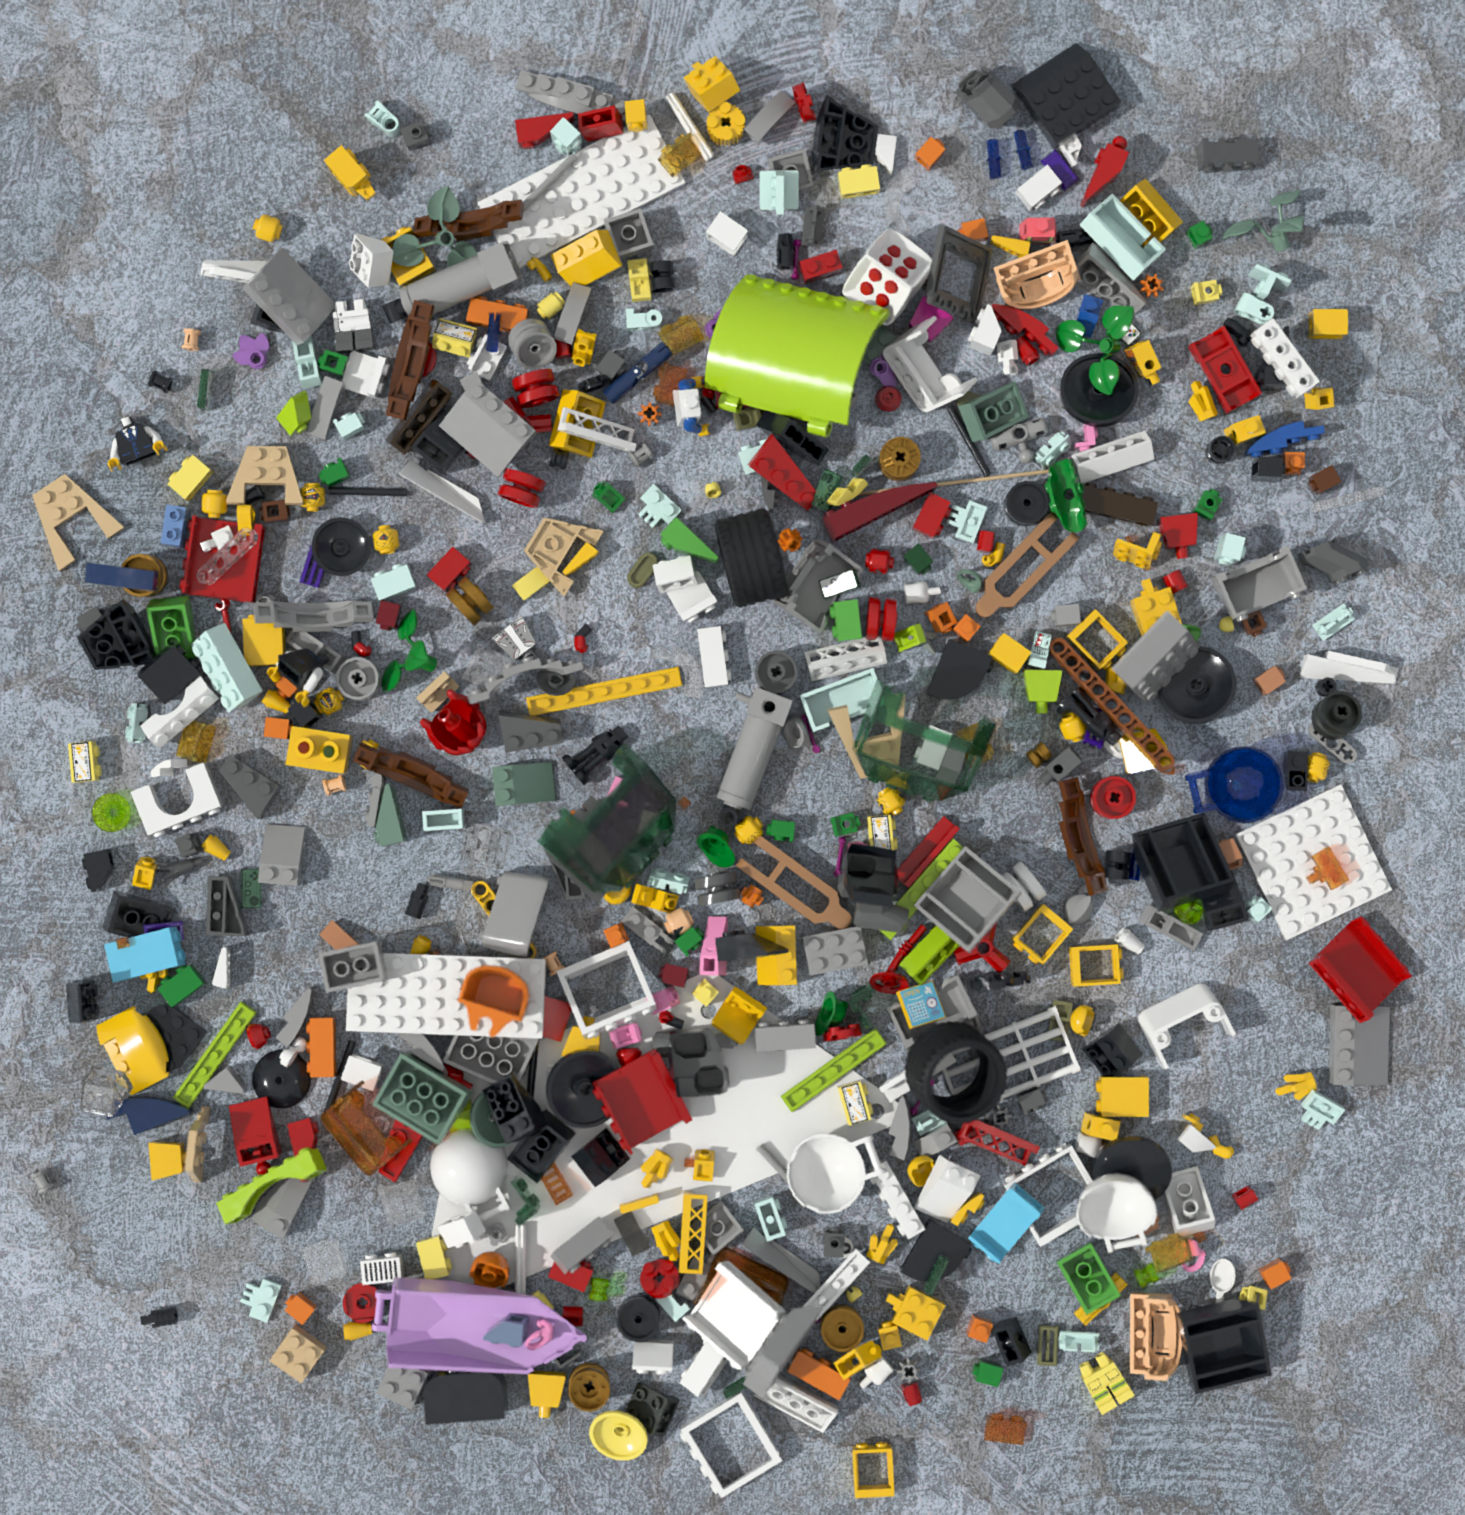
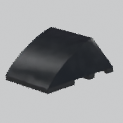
M826 95L816 119L811 155L815 172L858 167L867 164L872 165L874 163L878 125L860 114H855L847 109V106L832 100V97Z
M123 599L77 636L94 670L120 668V666L139 667V665H146L155 657L151 639L134 607Z

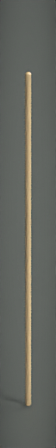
M1049 469L938 482L937 485L946 486L1049 473ZM893 488L862 491L857 496L875 494Z

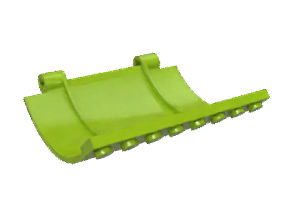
M746 274L730 293L717 320L707 356L705 388L722 392L718 402V407L721 410L739 414L743 405L807 421L808 433L827 438L832 431V422L844 425L849 424L852 394L862 358L876 329L889 317V309L878 305L865 304L862 301L849 300L842 296L829 295L826 292H817L809 288L793 286L790 283H781L773 279Z

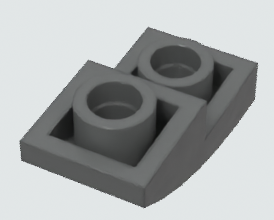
M761 476L764 502L768 511L773 512V507L777 508L778 496H775V490H767L768 487H772V483Z

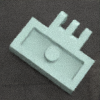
M654 484L640 498L646 506L638 515L643 517L647 512L649 515L644 521L647 523L653 518L654 521L650 524L652 528L661 519L669 525L682 512Z
M970 500L966 509L952 505V509L958 511V514L950 512L949 516L955 518V521L947 519L946 523L958 528L955 538L973 544L987 507Z
M1312 1089L1301 1103L1302 1107L1307 1110L1301 1120L1310 1126L1314 1125V1128L1319 1130L1325 1121L1334 1125L1345 1111V1108Z
M263 1278L260 1286L252 1283L246 1284V1287L252 1289V1292L244 1290L243 1295L250 1298L241 1297L240 1302L252 1306L249 1314L250 1317L267 1323L282 1284Z

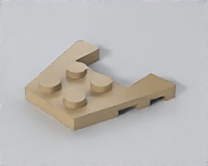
M247 446L226 503L228 505H245L246 485H286L285 504L304 505L287 447Z
M544 517L524 549V553L560 594L565 597L574 581L559 573L557 569L576 538L586 543L588 542L591 546L595 547L604 531Z
M210 1106L201 1107L202 1111L198 1113L197 1120H194L188 1135L185 1171L191 1176L190 1178L193 1179V1182L202 1183L204 1165L200 1164L204 1163L205 1153L202 1152V1145L206 1143L207 1139L204 1127L209 1124Z

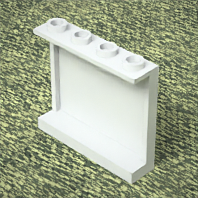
M724 1261L717 1265L715 1269L718 1273L691 1314L684 1316L683 1320L687 1322V1326L690 1329L697 1331L706 1343L716 1348L715 1350L719 1355L726 1357L730 1361L731 1366L742 1370L749 1367L757 1354L756 1352L762 1343H765L768 1339V1335L777 1326L786 1311L731 1262Z

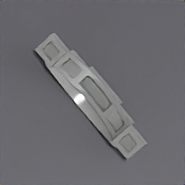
M524 70L520 71L515 87L517 91L527 93L530 97L563 111L573 112L574 114L615 105L622 115L623 122L626 123L624 100L614 98L611 94L597 91L594 87L561 77L554 78L541 73L537 75Z
M356 600L323 603L269 601L267 603L253 604L255 623H273L274 628L292 627L293 632L332 631L333 627H352L353 622H373L374 618L372 603L358 602Z
M534 656L522 659L523 663L518 665L515 662L505 664V669L500 670V675L487 678L488 682L484 683L486 691L483 692L482 688L471 691V696L467 697L469 704L489 699L490 694L500 683L518 673L531 670H547L566 675L584 669L582 662L576 663L574 659L564 662L565 666L562 667L561 660L555 661V658L540 662L539 658L534 659Z

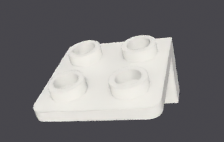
M356 351L351 352L342 382L345 384L344 389L378 399L379 394L383 392L384 377L388 375L390 369L388 360L381 356L375 358Z
M696 571L697 585L666 592L684 623L686 621L689 623L699 618L698 614L704 611L708 613L716 608L715 605L718 604L699 571Z

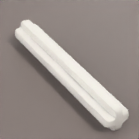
M675 93L668 94L665 97L667 103L704 160L712 159L714 153Z
M517 1224L515 1233V1293L525 1295L526 1224Z

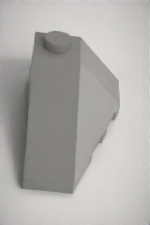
M1095 242L1076 259L1075 262L1081 280L1077 281L1074 286L1078 290L1092 293L1095 295V298L1107 300L1112 303V306H1133L1134 314L1146 305L1147 301L1111 257Z
M296 1178L280 1180L259 1202L252 1220L264 1230L284 1239L291 1229L314 1178L309 1179L306 1183Z

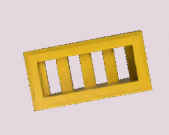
M993 235L990 239V244L1019 258L1029 254L1030 241Z
M588 542L585 543L563 570V574L566 577L571 575L595 558L599 551Z

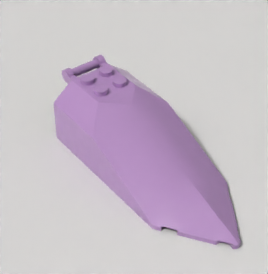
M394 1278L391 1291L381 1289L375 1291V1298L377 1300L372 1330L387 1332L386 1356L389 1368L529 1374L534 1371L533 1368L542 1363L547 1364L572 1350L574 1345L585 1342L587 1339L585 1333L541 1302L536 1296L452 1280ZM385 1299L390 1300L388 1323H382ZM508 1314L529 1317L527 1339L536 1331L543 1329L537 1325L536 1322L538 1320L544 1319L553 1325L552 1340L535 1350L527 1349L526 1341L522 1347H510L508 1344L503 1343L492 1344L489 1341L483 1340V1336L489 1328ZM540 1336L537 1339H532L530 1343L538 1342L542 1338V1336Z

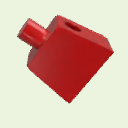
M1197 513L1160 517L1158 519L1166 550L1176 549L1177 560L1189 558L1187 547L1196 545Z

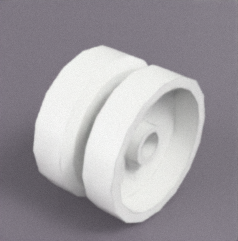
M1020 861L1012 867V871L1017 879L1008 872L1004 873L1002 877L1022 892L1014 902L1026 912L1033 906V902L1028 894L1038 901L1047 894L1034 875Z

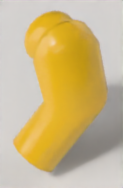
M532 257L531 260L527 261V267L530 270L536 268L544 282L552 279V275L547 267L537 257Z
M996 542L994 552L982 557L984 566L992 567L1002 561L1005 544Z
M1217 1135L1208 1137V1140L1216 1146L1212 1150L1215 1155L1224 1159H1229L1234 1155L1233 1147L1220 1145Z

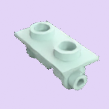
M1063 431L1057 432L1048 441V444L1052 446L1050 449L1044 444L1035 453L1034 460L1037 463H1041L1043 470L1053 465L1062 453H1066L1072 445L1070 436H1066Z
M1343 603L1312 626L1322 641H1324L1355 619L1352 615L1354 612Z
M131 703V707H128L127 718L130 721L129 726H126L125 738H128L127 742H133V739H135V743H143V740H145L146 735L139 723L147 720L148 709L146 704H139L138 708L137 703Z
M652 868L648 885H652V888L665 890L666 884H669V892L682 895V893L687 892L690 877L682 873H670L662 868Z
M929 1110L912 1118L920 1136L946 1123L938 1117L936 1118Z
M1060 1331L1058 1338L1059 1349H1063V1351H1077V1345H1080L1081 1352L1095 1353V1351H1099V1333Z

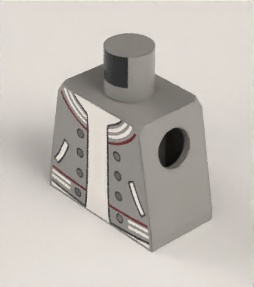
M522 616L492 637L515 661L521 657L524 659L531 656L537 659V656L532 651L537 646V643Z

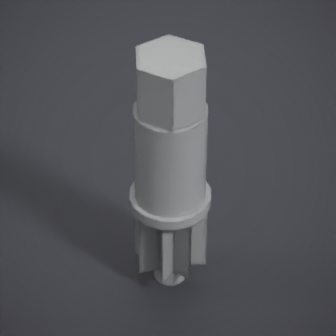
M431 874L430 877H426V882H430L429 886L471 891L474 880Z

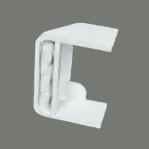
M935 316L915 325L883 350L885 360L918 409L923 412H929L963 396L978 381L975 377L961 383L954 374L948 373L942 376L922 346L928 340L927 329L937 320Z
M1197 983L1139 1013V1025L1161 1068L1165 1070L1169 1068L1160 1051L1171 1042L1168 1028L1196 1014L1203 1012L1205 1018L1210 1022L1221 1021L1228 1035H1236L1223 1007L1207 985Z

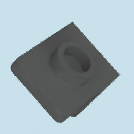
M580 1349L563 1361L559 1357L555 1358L554 1361L559 1369L566 1365L570 1367L578 1361L577 1358L583 1354V1350Z

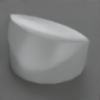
M797 714L784 724V738L793 748L810 747L811 739L804 721Z
M1077 894L1070 896L1066 900L1063 911L1069 924H1081L1090 918L1093 911L1091 896Z

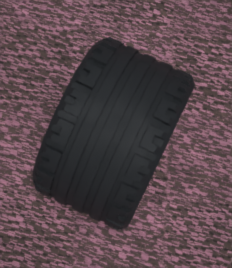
M761 508L745 514L741 513L737 514V516L733 515L728 518L718 519L714 527L734 605L741 608L749 604L753 605L757 602L761 603L765 602V600L786 596L788 593L787 579L768 510Z
M958 1021L942 1022L926 1029L924 1033H921L916 1038L914 1044L911 1045L905 1061L906 1082L915 1097L936 1118L938 1117L942 1121L952 1122L953 1124L970 1123L984 1117L1000 1101L1007 1084L1005 1060L1000 1051L971 1025ZM961 1048L977 1049L980 1062L973 1082L965 1090L952 1096L941 1097L933 1095L931 1086L932 1076L938 1063L954 1050Z

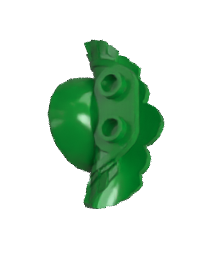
M1065 459L1050 465L1045 489L1050 495V509L1052 513H1056L1063 527L1069 532H1080L1087 526L1085 502L1082 498L1084 487L1081 482H1078L1079 477L1075 473L1076 469L1072 459ZM1068 489H1072L1074 494L1071 500L1065 498V492Z

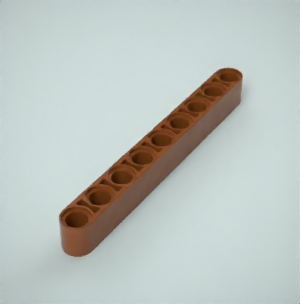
M1055 638L1050 644V654L1095 704L1107 713L1113 723L1159 772H1170L1175 762L1173 755L1064 639ZM1056 645H1061L1064 650L1056 652L1053 648ZM1069 659H1074L1077 665L1071 667L1066 662ZM1087 673L1090 675V679L1084 681L1080 678V675ZM1099 687L1104 692L1101 695H1096L1093 689ZM1112 701L1116 703L1117 707L1109 709L1106 704ZM1127 716L1130 718V722L1124 724L1120 721V717ZM1140 730L1144 735L1141 738H1136L1133 732ZM1150 744L1155 745L1157 751L1149 752L1146 747ZM1168 759L1170 766H1162L1160 760Z

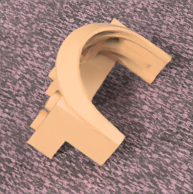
M1068 240L994 267L996 280L1006 305L1019 309L1039 308L1056 302L1067 295L1077 281L1081 280ZM1052 271L1042 277L1024 282L1027 279ZM1058 271L1060 272V274H1061V276H1062V279H1063V282H1064L1063 285H1062V282H1061V279H1060V276H1059ZM1020 285L1022 287L1025 298H1023L1019 288Z
M1132 1292L1130 1294V1373L1145 1374V1379L1167 1381L1176 1371L1183 1347L1176 1313L1181 1312V1310L1172 1298V1294ZM1152 1317H1153V1325H1154L1153 1348H1152ZM1155 1352L1170 1353V1354H1169V1355H1158V1354H1156Z

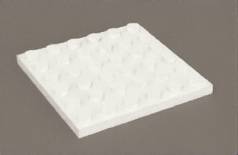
M1341 784L1234 834L1267 904L1272 908L1271 912L1285 940H1289L1392 891Z

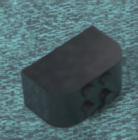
M436 1371L424 1389L425 1425L505 1419L508 1412L505 1376L503 1373Z

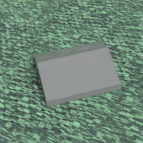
M805 148L767 158L769 170H798L799 190L814 186Z
M722 1201L718 1202L706 1213L704 1244L715 1256L744 1232L736 1217ZM699 1219L691 1225L695 1232L702 1226V1222Z

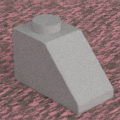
M944 1123L912 1142L920 1156H931L958 1141L948 1124Z

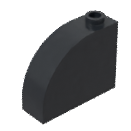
M765 410L756 424L768 436L773 434L783 447L819 466L829 451L827 447L792 419Z
M949 639L926 695L941 700H954L968 695L980 685L986 672H991L994 664L991 661L992 656Z
M929 1218L924 1226L925 1230L920 1233L900 1268L901 1273L925 1282L937 1280L947 1259L948 1263L940 1279L949 1276L959 1267L964 1258L967 1259L972 1251L969 1241Z

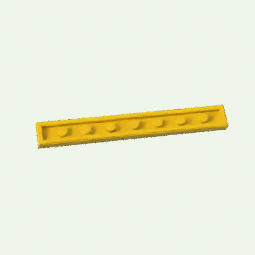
M679 667L575 687L569 693L561 696H552L545 693L526 697L529 715L536 716L682 686Z

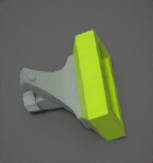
M920 623L894 634L899 652L918 645H922L932 655L937 652L930 640L932 641L937 637L935 631L925 632Z

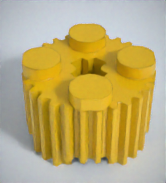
M723 102L708 113L707 131L710 139H713V143L716 142V145L720 144L721 146L722 144L724 146L728 144L730 146L731 143L734 145V143H738V140L741 141L745 128V117L742 114V110H739V107L736 108V105L732 106V103ZM728 122L729 127L727 125L723 127V123Z

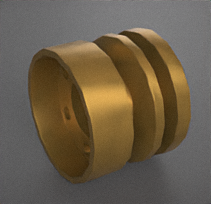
M894 437L888 440L882 447L878 458L881 473L887 479L895 482L911 478L917 471L921 461L920 450L916 443L906 437ZM896 454L899 456L904 455L903 462L901 460L896 461Z
M586 1362L573 1369L569 1378L568 1393L571 1402L576 1408L588 1412L596 1411L603 1407L609 1399L610 1379L607 1371L601 1365ZM589 1381H592V1385H590V1387H586V1384H588Z

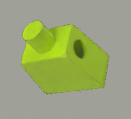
M1062 670L1023 671L1027 702H1036V714H1048V703L1057 702Z

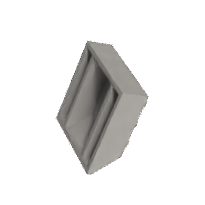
M1166 611L1112 667V670L1146 704L1157 696V692L1161 687L1169 684L1171 677L1175 673L1180 672L1184 668V663L1189 658H1193L1198 653L1200 646L1189 631L1169 611Z
M965 846L914 906L970 953L1022 892Z
M820 1306L795 1308L788 1315L784 1313L776 1328H773L767 1337L768 1339L765 1343H762L756 1352L757 1354L744 1374L746 1380L743 1385L763 1399L805 1340L823 1308Z

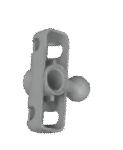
M1040 417L1009 427L999 432L1003 434L991 436L990 441L995 451L1019 445L1021 451L1019 453V460L1024 464H1029L1034 459V453L1027 448L1026 442L1045 436L1048 433V427L1045 419ZM1020 429L1024 432L1025 436L1018 439L1014 436V431ZM1040 431H1043V432H1044L1043 435H1040V436H1037V435H1036L1037 432H1040ZM1006 443V447L999 448V445Z

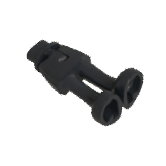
M1081 687L1076 688L1056 710L1060 715H1064L1067 712L1075 714L1087 726L1086 730L1100 740L1103 739L1104 743L1107 741L1114 746L1122 738V735L1117 732L1118 728L1104 710L1099 712L1089 702ZM1078 704L1085 708L1089 714H1087Z
M618 725L613 730L609 729V731L591 739L592 743L575 756L565 754L561 758L570 770L573 771L581 762L598 751L595 757L574 772L579 781L586 785L589 782V773L605 759L609 761L628 736Z

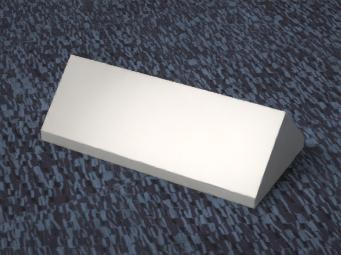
M782 1375L778 1376L763 1399L756 1393L754 1394L760 1400L822 1433L838 1413L836 1404Z

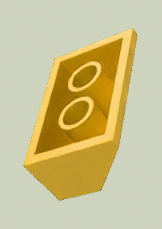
M1146 178L1136 184L1120 200L1151 233L1142 244L1143 247L1153 237L1160 243L1163 242L1183 223L1181 218Z
M595 230L551 254L558 274L571 287L573 282L587 286L622 267L608 230Z
M563 389L549 446L561 451H569V453L592 458L596 442L558 431V426L564 407L602 419L606 402L578 390ZM569 413L567 414L566 422L575 424L577 421L574 416ZM587 419L582 422L584 428L590 430L594 428L591 420Z
M795 925L756 926V935L787 948L789 952L757 957V985H797Z

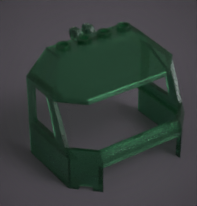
M877 679L852 747L863 773L868 777L867 780L877 784L879 781L885 782L886 787L897 790V787H899L904 793L915 796L916 793L923 795L922 799L929 802H934V800L942 801L968 792L987 751L996 723L983 715V718L979 720L973 739L968 741L899 717L897 715L905 693L899 691L896 694L892 692V687ZM874 721L969 754L959 783L954 785L862 752L861 750ZM974 755H975V756H976V759H975L974 764H973V766H972V768H971V770H970V773H969V775H968L970 766H971V764H972V761H973V758H974Z

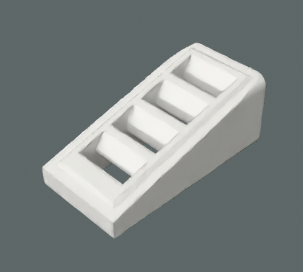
M227 946L221 948L212 985L225 989L230 988V947Z

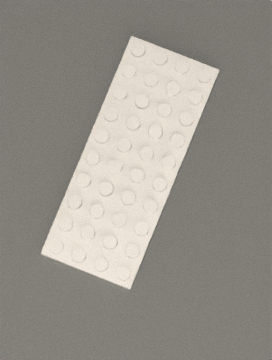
M650 114L647 115L648 129H644L641 132L628 131L626 126L623 128L624 134L602 138L579 150L575 154L578 159L523 212L522 220L508 222V228L493 230L498 243L509 242L520 269L527 266V261L531 260L532 257L541 259L604 226V220L639 209L685 185V181ZM569 156L479 201L480 209L494 206L506 200L522 199L524 201Z
M383 953L388 980L348 989L346 1031L490 1036L491 1019L488 1017L481 1018L478 1022V1029L472 1031L469 1026L467 1008L464 1004L457 1002L464 979L469 971L483 965L501 966L515 972L524 980L528 986L530 997L523 1021H510L495 1037L543 1038L546 959Z

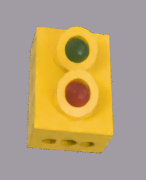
M291 726L285 765L347 774L353 736Z

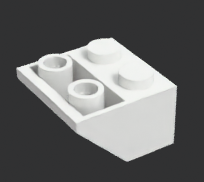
M358 233L354 234L351 244V259L349 260L350 269L368 288L389 285L394 251L385 241Z
M987 304L985 309L981 308L975 322L978 324V327H973L968 341L971 342L969 348L991 356L1002 331L991 305Z
M648 1339L642 1342L634 1341L632 1370H636L637 1373H648V1370L656 1371L657 1374H668V1371H672L674 1340Z

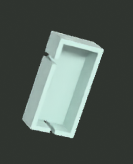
M1113 193L1092 210L1080 224L1133 281L1166 250L1155 237L1142 249L1141 245L1151 233Z
M225 623L206 630L191 644L193 653L201 662L202 669L208 675L213 689L221 695V703L228 713L249 704L263 692Z
M873 668L799 696L813 733L830 727V722L834 725L827 710L829 708L847 705L851 719L886 706L881 688L875 689L879 682Z

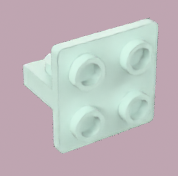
M761 170L760 209L775 210L776 215L784 214V210L798 209V170Z
M1256 264L1248 274V276L1260 281L1257 283L1253 293L1261 301L1268 296L1272 287L1284 291L1292 282L1291 279H1288V275L1282 272L1275 273L1265 264Z

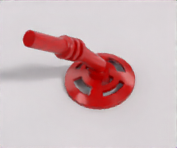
M921 924L907 941H904L905 944H901L902 947L898 948L899 951L886 972L876 973L871 976L869 984L874 990L886 994H896V992L908 988V980L904 976L895 973L904 956L908 955L907 952H911L910 949L914 948L913 945L927 930L925 926ZM876 980H880V982L883 983V986L879 985L876 982Z

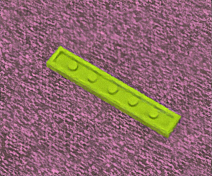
M242 1001L238 1004L175 1093L173 1099L187 1108L193 1105L204 1089V1085L210 1081L258 1012Z
M876 1028L872 1029L780 1097L791 1112L795 1111L887 1044Z

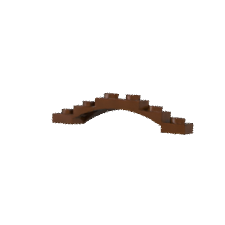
M522 199L506 200L487 208L459 212L458 217L454 221H443V223L457 241L493 236V230L508 228V222L523 219L524 203ZM429 215L414 219L412 234L416 238L431 235L435 237L439 231H442L439 220H432Z
M416 300L413 302L394 362L386 416L405 421L407 419L410 403L414 402L418 383L421 384L430 349L428 342L432 330L430 323L434 305Z
M361 742L353 758V762L364 766L367 770L388 777L443 803H450L459 808L462 807L469 793V789L451 782L452 777L436 771L435 765L402 751L397 754L381 746L378 750Z
M1078 777L1060 781L1058 783L1063 801L1058 803L1063 821L1059 822L1068 859H1074L1079 878L1084 877L1089 896L1109 891L1105 879L1106 874L1091 836L1085 809L1084 793L1081 790Z

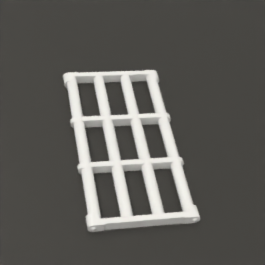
M1056 1006L1019 1022L1014 1021L1011 1025L983 1035L991 1041L1015 1032L1019 1043L999 1051L1004 1057L1022 1050L1026 1061L1007 1068L1006 1074L1010 1076L1029 1068L1033 1077L1030 1081L1006 1089L1001 1096L1000 1102L1004 1101L1007 1097L1033 1087H1041V1084L1064 1075L1081 1071ZM1055 1015L1058 1028L1027 1040H1022L1019 1032L1020 1029ZM1062 1034L1066 1046L1030 1059L1026 1048ZM971 1048L954 1050L952 1054L955 1055ZM1067 1053L1070 1054L1073 1064L1037 1077L1033 1066ZM980 1058L946 1070V1068L942 1070L952 1095L965 1090L972 1082L953 1088L950 1077L979 1067Z

